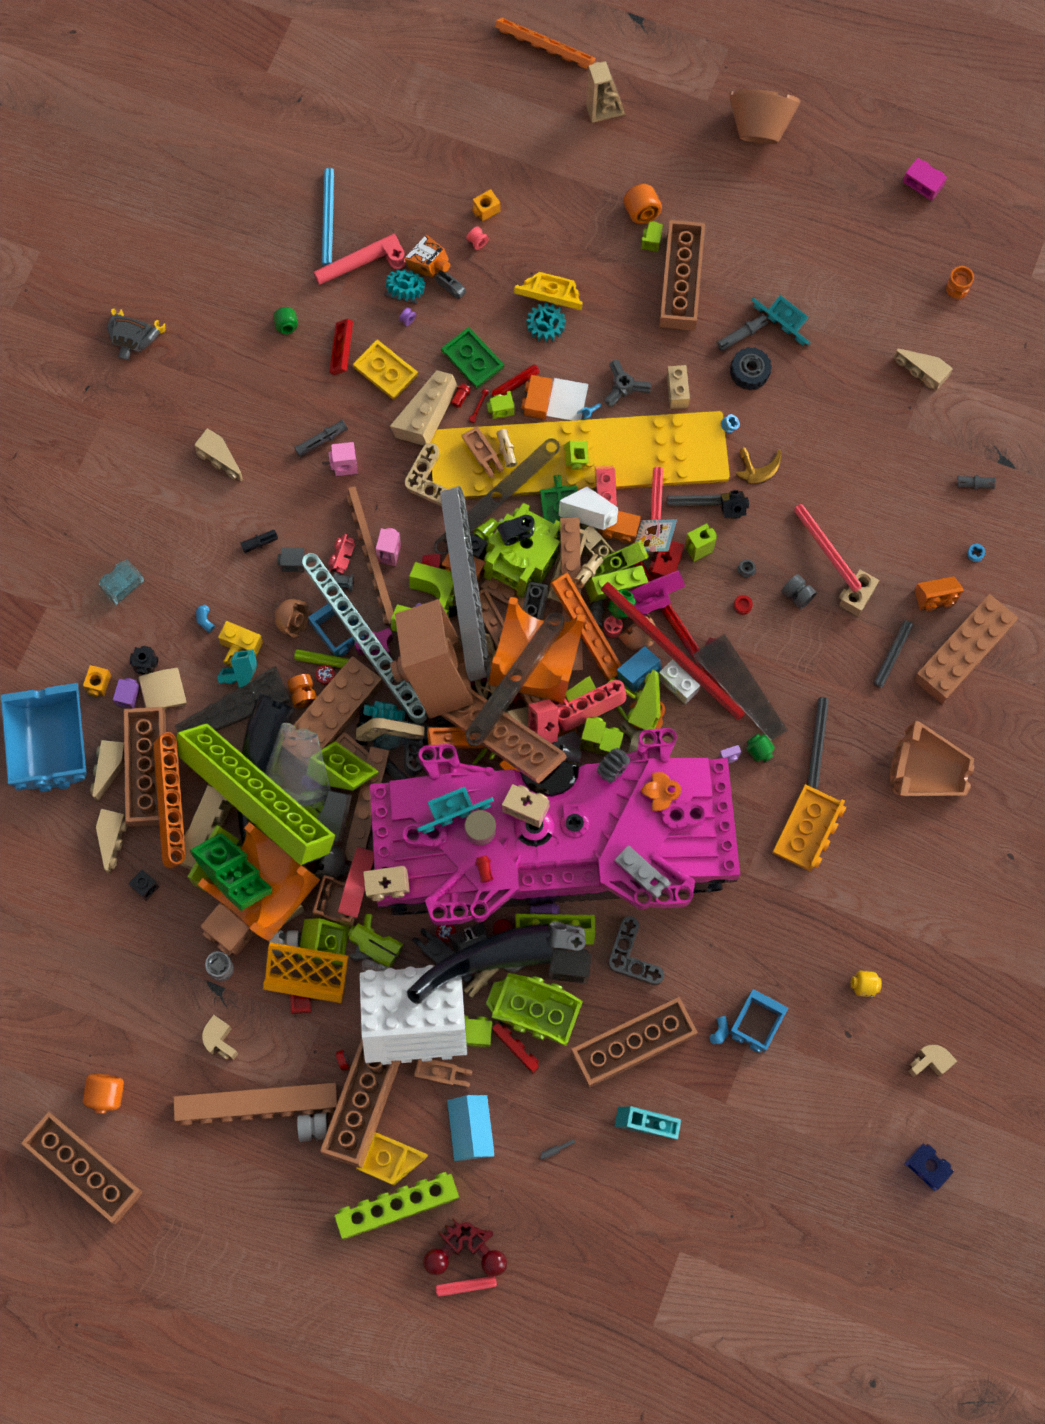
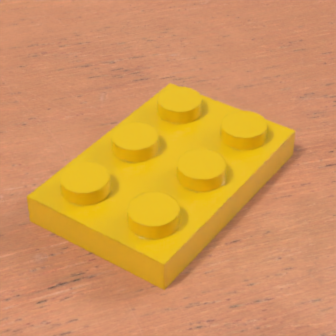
M378 339L353 363L354 369L393 400L418 376V372Z

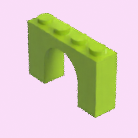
M415 562L409 576V588L434 595L439 599L448 616L449 606L452 607L455 600L452 572ZM397 604L391 618L392 631L397 632L395 614L411 608Z

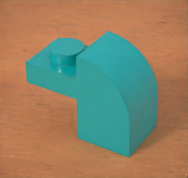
M254 650L235 652L231 659L232 667L222 668L217 676L219 684H232L237 681L239 688L247 685L257 669Z

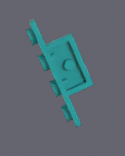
M779 295L769 309L754 297L751 299L755 303L753 305L754 308L760 312L763 310L767 312V318L773 323L777 321L781 323V329L787 334L792 332L796 335L795 340L801 345L805 343L807 345L811 344L809 340L798 332L809 317L782 295Z
M462 787L428 801V806L435 821L416 828V830L426 834L435 830L433 826L439 823L443 827L452 823V818L460 815L462 819L469 816L473 809L479 808V810H484L491 807L490 802H493L494 799L492 797L473 805L466 787Z

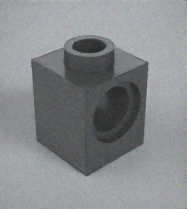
M281 548V554L277 556V565L281 566L282 572H305L302 559L305 556L304 548Z

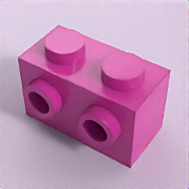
M917 158L905 173L903 182L932 201L944 187L947 177L941 171L931 167L926 161Z

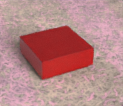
M290 994L291 1014L311 1013V998Z

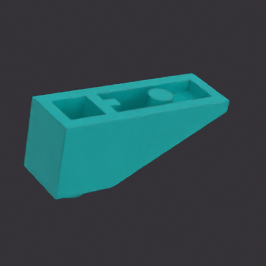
M624 1106L617 1109L614 1127L678 1139L681 1119L632 1106Z

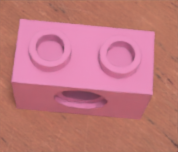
M354 442L331 444L332 451L328 452L331 470H335V475L358 474Z
M381 528L376 546L378 563L396 566L401 548L400 532L392 528Z

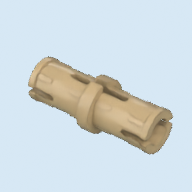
M501 429L496 432L500 444L499 450L503 454L505 466L511 468L517 465L513 452L514 446L510 442L508 430Z
M594 554L588 563L581 567L580 573L573 579L575 585L579 581L581 582L578 585L579 588H582L588 579L595 575L596 569L603 563L601 556L597 561L595 560L598 554Z
M499 968L491 969V971L482 970L479 974L476 973L474 975L475 978L463 991L467 994L473 988L468 995L470 998H473L483 985L486 986L488 984L487 981Z

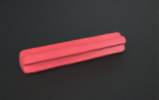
M662 467L653 468L650 520H661Z
M488 1276L437 1285L436 1294L440 1297L493 1288L497 1285L496 1278Z

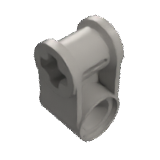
M560 922L550 923L549 931L551 937L548 938L551 947L575 951L584 948L585 931L582 927Z

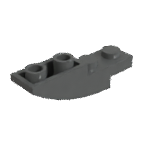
M529 581L522 610L537 619L544 620L548 585Z

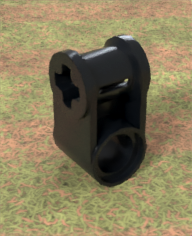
M522 515L499 524L497 530L504 545L510 546L532 537L535 521L530 515Z

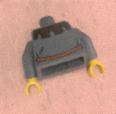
M113 308L111 310L112 316L107 324L112 344L121 346L118 357L129 360L131 350L141 352L159 334L165 332V324L158 327L159 320L155 321L152 328L153 325L125 317L122 309L116 314V310Z

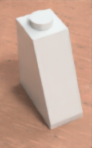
M585 487L560 500L559 516L562 518H579L582 524L604 530L617 523L618 507L589 487Z

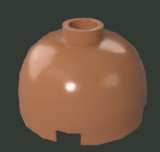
M299 599L283 601L275 610V624L279 631L293 638L299 637L298 633L301 629L305 631L309 624L308 617L311 615V611L307 607L309 604Z
M646 614L645 617L655 625L650 615ZM635 622L618 636L626 647L634 650L644 646L649 648L653 644L652 639Z

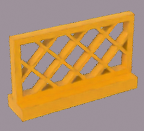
M270 942L263 990L342 1003L346 987L348 956ZM273 950L281 951L284 956L277 959L273 954ZM295 953L300 954L304 959L297 963L292 955ZM319 957L323 963L316 966L311 959ZM288 959L293 966L286 969L281 962ZM334 960L342 961L343 966L336 970L331 962ZM306 962L313 968L308 973L301 968V965ZM277 965L283 973H271V968ZM326 965L333 972L328 976H325L320 970ZM297 969L302 976L296 978L290 972ZM316 972L321 980L313 981L309 976ZM336 976L341 983L340 985L332 984L329 979Z

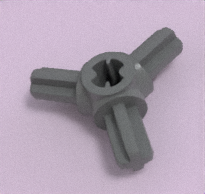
M613 360L609 363L614 375V384L612 385L613 390L604 400L607 406L613 407L620 397L632 394V391L650 393V382L634 381L633 377L623 371L619 360Z

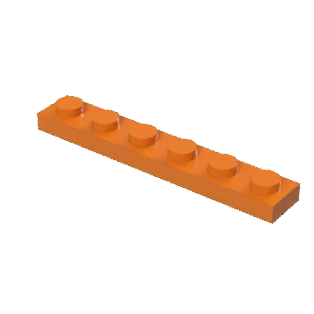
M500 18L496 21L495 27L501 33H510L515 35L517 40L531 42L530 45L536 48H545L546 52L553 55L559 54L566 61L573 60L582 68H587L595 63V57L507 19Z
M568 572L551 581L550 584L571 620L575 619L578 614L586 615L581 637L606 680H611L618 675L617 669L622 665Z

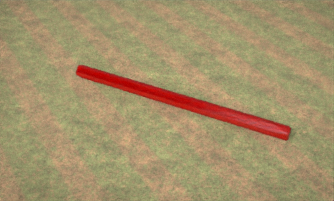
M642 561L632 565V567L642 565L648 582L654 580ZM671 604L661 608V611L698 667L734 701Z
M609 582L602 586L601 591L735 719L739 720L744 716L745 711Z

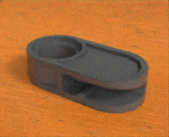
M439 270L438 274L434 276L436 282L455 298L461 299L466 294L465 287L447 272Z

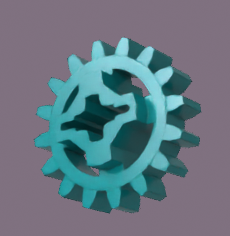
M397 269L396 273L391 271L390 275H387L385 288H387L388 293L392 292V297L398 296L399 300L401 298H404L405 301L409 298L415 300V297L420 298L421 294H424L425 282L423 277H419V273L413 274V270L406 272V269H403V271Z
M545 303L544 307L538 304V309L533 307L532 313H528L526 322L528 332L532 331V337L537 335L538 341L544 338L545 342L548 341V338L554 341L555 336L560 338L561 332L565 331V314L561 313L560 307L554 309L555 304H552L551 307H548V303Z
M375 701L374 705H364L363 714L373 716L372 719L383 718L402 721L405 720L406 711L397 709V705L394 703Z

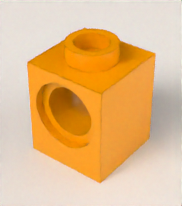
M490 189L473 199L472 211L483 222L500 212V201Z
M93 665L89 666L83 684L88 695L98 697V695L105 696L111 678L109 670ZM100 679V684L92 685L94 680Z

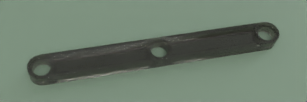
M547 439L467 512L470 533L559 452L560 444L556 439ZM548 443H554L557 448L556 451H547L546 445ZM494 492L501 493L502 500L499 502L493 501L492 494ZM446 532L434 543L435 553L441 554V556H445L449 552L448 548L445 552H440L437 549L439 542L447 544Z
M553 612L547 616L466 731V740L469 745L479 746L484 742L564 628V617L562 614ZM553 619L561 621L558 625H552L550 622ZM519 675L521 679L519 681H512L511 677ZM472 733L480 734V737L475 740L471 739L469 736Z

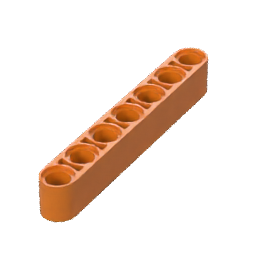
M166 732L154 742V759L162 862L167 868L172 869L184 862L186 854L177 740L172 733ZM162 740L168 743V747L162 743ZM164 759L169 761V766L164 763ZM165 778L171 781V785L166 783ZM166 797L172 799V804L167 801ZM168 816H171L173 818L174 823H171L168 820ZM169 835L174 836L175 842L170 840ZM171 854L176 856L177 862L172 860Z

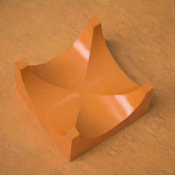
M510 597L499 645L491 665L489 685L564 703L586 615L578 614L575 619L564 623L547 622L527 614L519 606L518 598Z
M249 822L244 828L246 830V838L241 849L247 854V861L260 871L259 877L272 887V893L240 911L214 885L210 878H202L198 885L243 920L255 934L270 942L320 879L303 865L297 863L273 840Z

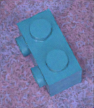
M644 646L617 669L618 680L622 681L626 687L635 693L638 689H642L645 686L644 681L648 673H651L652 670L659 673L662 670L661 661Z

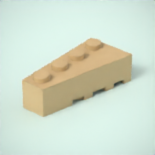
M606 61L596 62L588 67L586 107L592 123L625 115Z
M436 370L390 425L395 438L423 446L431 442L457 390V383L453 374Z
M207 786L192 823L184 835L186 856L184 862L180 865L190 870L196 862L190 853V849L207 841L216 825L222 828L233 806L211 786Z

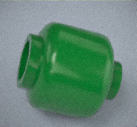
M282 307L273 314L274 325L279 333L287 335L297 329L298 319L295 310L292 308Z
M620 590L619 592L635 606L636 601L633 594L627 590ZM610 600L608 609L612 616L617 619L627 618L628 616Z
M758 733L746 742L748 744L746 750L755 762L763 760L765 763L773 757L772 752L775 746L766 735Z

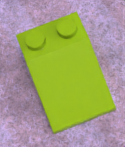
M335 741L310 756L306 775L321 785L355 790L378 775L379 771Z

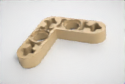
M427 443L422 448L405 479V486L409 492L442 507L441 497L438 494L439 491L441 493L448 489L427 480L439 458V449L434 443ZM433 449L435 454H432V453H431L430 456H429V458H428L429 461H427V460H426L427 457H428L427 451H431V450ZM420 464L427 465V470L419 472L417 467ZM416 479L417 485L411 487L410 482H414ZM428 487H433L435 492L432 495H427L425 490Z
M373 718L356 729V739L359 741H372L382 734L410 739H423L425 728L420 725Z

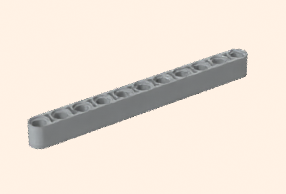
M457 486L442 491L440 497L466 672L469 680L473 682L489 677L491 668L465 497L461 487Z

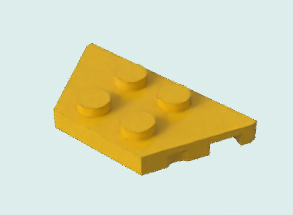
M538 272L533 277L526 279L522 286L516 285L514 287V294L582 310L583 302L579 300V292L576 289L574 280Z
M375 1132L362 1169L358 1167L356 1169L395 1186L425 1160L428 1155Z

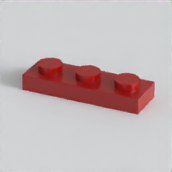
M350 319L342 320L335 325L329 373L333 375L347 371L353 321Z
M497 1022L492 1027V1032L534 1074L539 1069L537 1065L539 1063L538 1059L532 1053L528 1055L523 1050L525 1048L523 1043L519 1039L514 1040L510 1036L511 1031L504 1024L501 1026Z

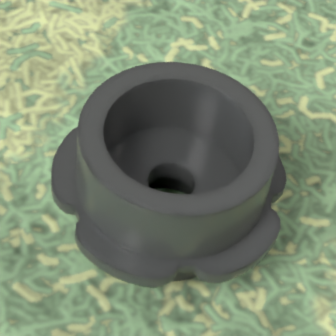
M751 560L741 561L737 568L738 572L745 578L753 576L756 572L755 564Z

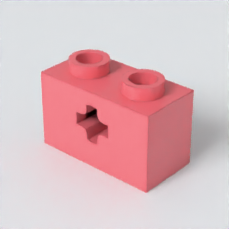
M613 465L594 466L596 493L616 506L615 467Z
M550 699L528 705V728L550 743L558 741V717L560 715L558 706Z

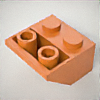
M954 576L917 583L914 589L919 609H926V611L935 610L940 606L945 608L954 606L964 591Z

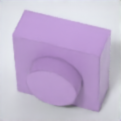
M739 745L721 750L719 758H728V763L735 762L741 754Z

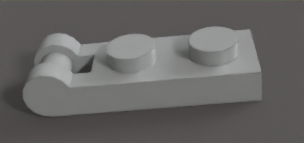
M629 845L614 861L656 899L661 895V891L664 888H668L671 884L666 877L661 875ZM653 879L658 881L655 886L650 884Z

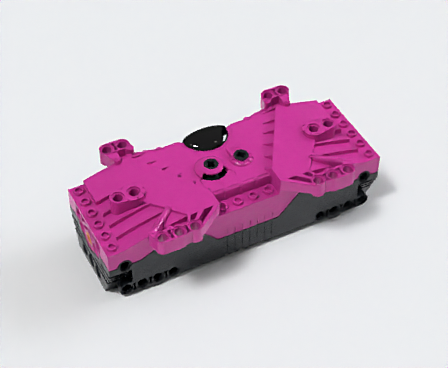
M671 728L647 729L639 735L637 750L627 754L630 758V764L616 781L609 783L600 777L597 773L599 763L585 764L579 767L577 763L564 760L537 784L517 770L494 771L491 767L484 768L459 763L456 748L451 744L423 746L419 751V761L428 776L389 781L390 783L370 784L375 870L404 866L408 870L410 893L404 894L402 898L386 896L384 900L377 901L378 908H391V915L396 916L429 913L433 924L452 925L472 920L484 922L501 907L526 906V904L536 905L538 903L541 905L555 902L565 903V901L575 902L579 900L580 902L585 900L622 898L639 910H645L648 907L662 909L685 907L690 904L693 893L723 890L722 883L737 882L740 876L728 758H670L677 740L676 732ZM669 736L672 738V742L666 743L662 738ZM648 737L653 743L645 744L642 739ZM445 752H451L453 754V757L450 759H445L443 757V754ZM427 753L433 755V758L428 761L422 757ZM655 772L667 774L670 780L678 782L681 786L680 797L672 800L670 806L662 811H652L653 799L641 793V789L645 784L653 782L652 773ZM512 784L516 786L522 785L528 788L530 792L534 794L540 793L548 798L550 807L540 828L502 811V804ZM462 787H466L473 805L492 797L494 799L493 802H490L491 807L484 809V811L489 812L494 817L496 822L495 837L486 845H475L468 840L465 833L467 817L461 819L460 815L452 818L453 822L442 827L441 823L433 826L435 830L426 834L416 830V828L435 821L428 806V801ZM673 787L668 788V792L673 793L675 791V788ZM479 808L473 809L471 812L477 811ZM628 845L670 881L669 887L664 888L660 895L668 896L667 901L661 902L658 898L653 897V902H651L652 895L614 862ZM488 856V859H491L489 864L494 878L493 881L481 883L478 866L475 865L476 858ZM653 879L650 884L655 886L658 881ZM387 880V881H386L387 883H386L385 885H383L385 888H388L387 886H388L389 884H391V883ZM687 894L689 898L681 900L678 895ZM637 897H647L648 902L640 903ZM485 909V913L478 916L474 913V910ZM454 911H465L462 917H456L453 914ZM444 913V916L440 919H436L433 914Z

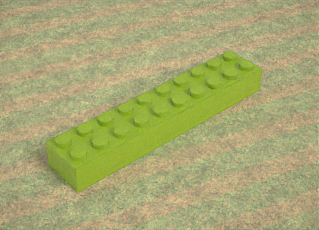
M203 724L177 733L178 756L297 863L303 865L330 853L335 835L211 726Z

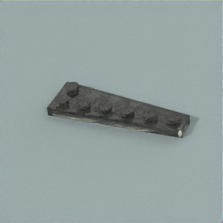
M723 634L693 654L771 741L788 731L726 634Z
M272 667L247 685L240 687L231 694L225 695L218 702L208 705L202 711L176 724L177 732L203 724H208L215 731L248 719L260 694L272 697L280 703L290 702L277 667Z

